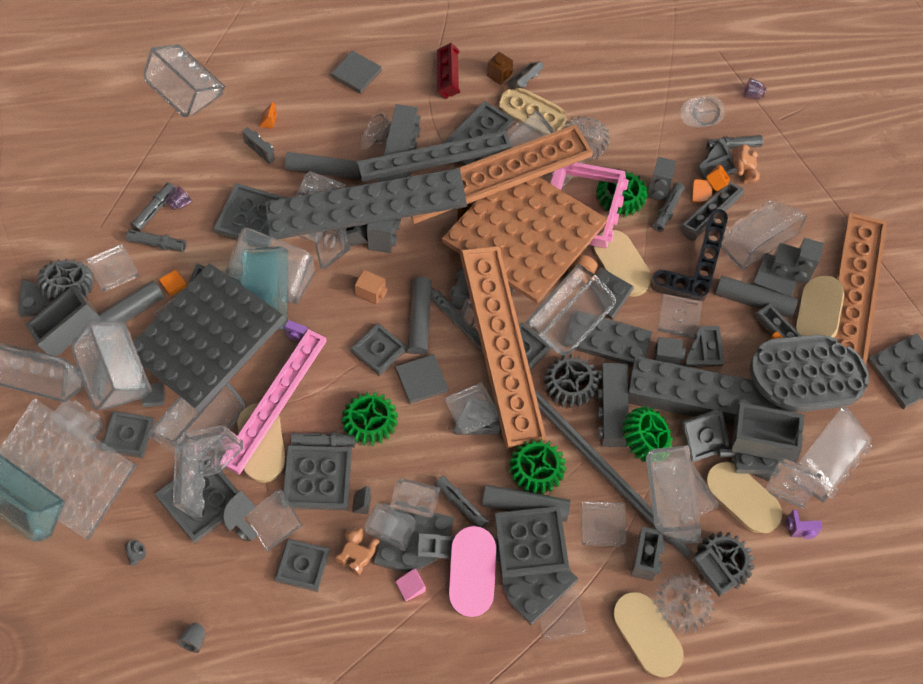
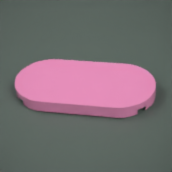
M476 526L461 530L455 536L451 549L449 599L454 609L467 617H475L485 613L491 606L494 598L496 544L494 538L487 530Z

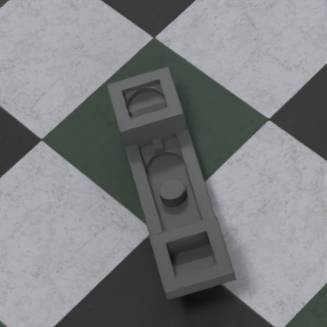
M418 533L417 556L451 559L452 543L455 537ZM494 539L496 544V561L500 562L498 539Z

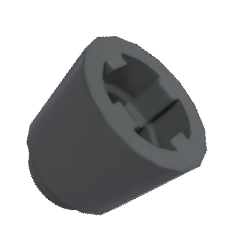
M198 623L188 625L176 642L190 652L199 653L206 635L204 632L205 628Z

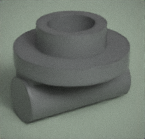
M131 540L124 545L130 566L137 565L139 561L145 558L146 550L141 542Z

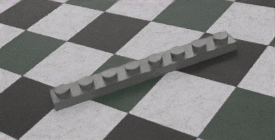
M503 131L357 161V167L361 180L367 181L497 154L510 149L512 146L507 132Z

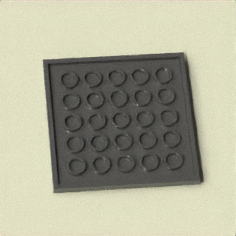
M209 263L125 351L189 405L200 412L285 322L286 317Z

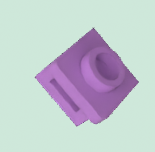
M792 510L786 518V526L790 530L791 537L812 539L823 529L821 521H800L798 510Z

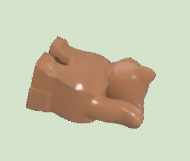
M746 144L732 149L734 156L733 164L737 169V175L741 176L745 172L743 184L754 183L759 180L760 176L759 171L756 169L758 152L752 150L749 155L750 147Z
M363 528L346 530L344 533L346 543L341 553L336 556L335 561L342 566H345L349 560L353 563H350L348 566L351 568V572L359 576L363 568L370 562L380 541L378 538L371 540L368 548L358 545L364 536Z

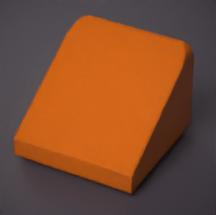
M271 102L264 110L260 127L271 129L274 127L277 116L274 102Z
M720 164L707 175V179L715 191L724 188L730 181V177Z
M694 179L691 187L692 203H706L712 197V185L708 180Z

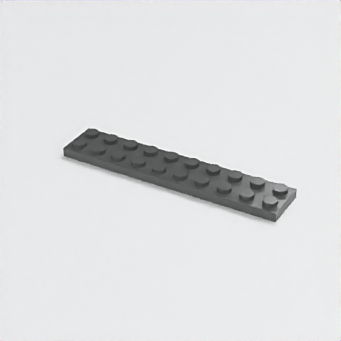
M460 168L266 201L265 206L269 234L272 241L467 207Z

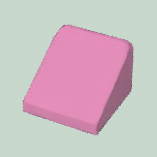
M416 568L396 581L405 601L425 592V585Z

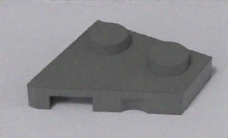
M700 326L684 366H723L725 363L720 326Z

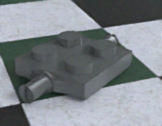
M719 448V457L732 458L736 473L779 474V460L732 452V449Z

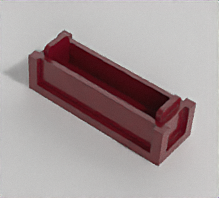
M452 43L437 49V92L445 99L460 93L458 54L460 50Z

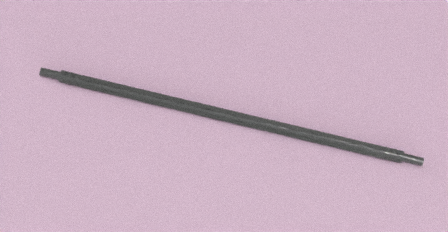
M431 286V300L483 352L478 330L440 291H436ZM535 390L541 413L656 530L664 531L663 538L669 544L672 543L686 559L689 558L693 552L678 538L679 535Z

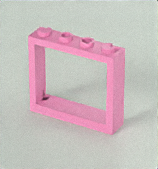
M577 162L555 170L551 184L560 190L562 189L566 174L617 184L603 236L596 235L589 243L592 246L607 248L608 243L613 240V225H617L618 207L621 208L623 204V190L626 191L628 187L625 171Z

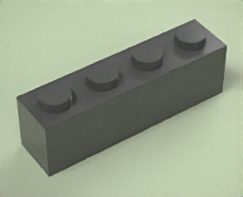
M603 363L601 370L597 371V378H599L601 389L597 391V401H601V407H598V420H601V426L598 427V439L602 440L603 447L627 448L625 446L627 442L622 438L625 434L621 429L624 427L622 422L629 413L627 364Z

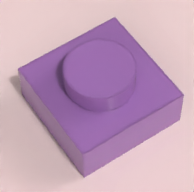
M288 320L285 326L286 335L295 342L301 341L307 332L306 326Z

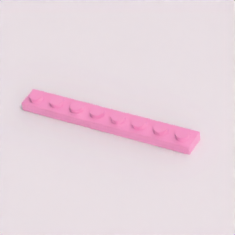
M309 329L307 330L221 460V466L240 475L327 342L326 337Z

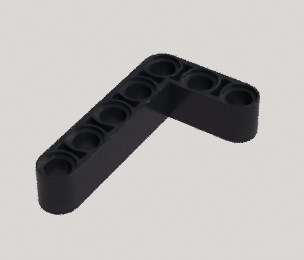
M716 209L710 215L694 276L689 277L667 270H657L651 281V287L654 291L695 303L703 302L710 291L728 221V215L724 210ZM718 218L722 223H716L714 219ZM709 236H715L717 240L713 241ZM709 253L713 258H707L704 254ZM699 271H706L709 276H702ZM662 278L666 283L660 284L656 279ZM681 283L685 288L679 289L675 284ZM695 289H701L704 294H697Z

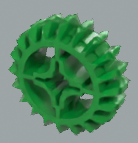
M625 169L628 187L626 191L623 190V204L621 208L618 207L617 213H619V216L623 214L626 218L628 213L633 216L635 212L641 210V207L645 205L648 195L647 186H644V180H640V175L634 176L633 172L629 174ZM599 180L596 198L599 200V206H603L604 211L610 210L617 184Z
M366 391L365 396L358 393V399L351 397L350 403L345 404L346 410L342 411L343 418L341 421L344 425V432H348L349 436L356 434V444L360 440H362V445L364 446L367 442L374 446V441L382 444V438L388 440L390 438L389 433L394 434V427L398 425L396 420L398 413L395 412L396 406L391 405L390 398L385 400L384 394L377 397L376 391L373 395H369V392ZM375 408L382 410L386 416L378 413ZM353 421H357L358 424H362L364 426V430L357 427Z
M644 406L633 409L625 416V420L622 422L624 427L621 429L625 434L622 438L626 440L625 446H629L630 453H634L635 459L639 458L641 462L647 463L660 461L670 453L669 449L672 448L670 442L673 440L670 436L672 431L668 429L669 424L664 421L665 416L661 417L660 412L654 411L653 407L648 408Z
M532 438L531 444L524 441L523 447L519 445L516 447V452L513 451L511 454L513 459L509 461V465L512 466L509 472L514 474L512 480L518 481V488L524 485V491L527 492L529 489H533L532 493H536L537 490H540V493L543 495L545 494V489L551 492L553 491V486L558 487L560 485L559 481L564 480L563 474L566 473V467L564 466L566 460L562 458V451L557 452V445L550 447V440L544 444L542 438L539 439V443H536ZM546 457L551 460V462L554 465V468H552L551 465L546 462ZM540 461H541L540 467L537 468L536 471L534 472V469H535L536 465H539V463H540ZM521 464L525 466L524 468L529 470V476L525 474V472L522 470Z

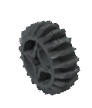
M66 258L64 261L58 259L57 262L50 261L49 265H44L43 269L39 270L37 284L43 298L53 301L73 285L87 297L88 293L92 291L94 279L88 265H83L82 261L76 262L75 259L68 261Z
M572 354L569 355L568 359L563 355L561 360L558 358L554 359V363H550L548 369L545 370L543 383L546 385L544 389L549 391V398L555 397V403L561 401L562 407L566 403L569 404L570 408L574 404L580 407L582 402L587 404L589 399L594 398V393L597 392V385L599 384V378H596L598 373L593 371V364L588 365L587 359L581 361L580 355L577 359H574ZM564 371V376L555 380L556 375ZM587 382L586 388L579 391V386Z
M722 531L718 532L717 536L712 533L709 535V539L705 537L702 540V544L698 545V551L694 557L710 547L720 560H726L730 557L723 564L738 584L734 588L738 589L740 584H746L747 578L752 576L751 570L754 569V564L751 562H753L754 556L748 555L751 552V548L744 547L746 541L741 543L738 541L739 535L731 538L730 532H727L726 536L723 535ZM721 547H726L730 550H724ZM736 555L738 556L740 561V569L737 567L738 564L735 562L734 559Z

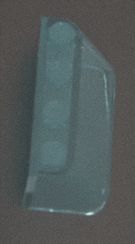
M280 246L245 249L244 253L241 254V264L243 265V273L240 277L241 285L282 313L286 320L277 330H286L285 326L288 322V249Z
M0 454V517L24 533L32 541H42L51 537L66 501Z

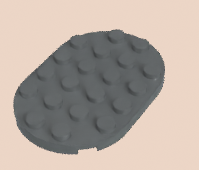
M825 335L769 340L757 349L750 362L751 378L759 393L773 404L783 409L797 412L846 407L856 403L863 396L869 384V373L863 359L852 347H845L837 342L838 339Z

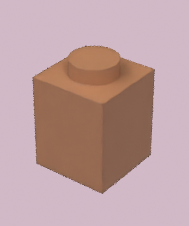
M366 270L362 272L355 284V294L375 304L378 303L380 298L383 299L387 292L385 279Z

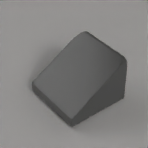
M163 383L143 385V407L164 405L166 394Z
M365 486L354 494L353 513H369L371 488L369 486Z

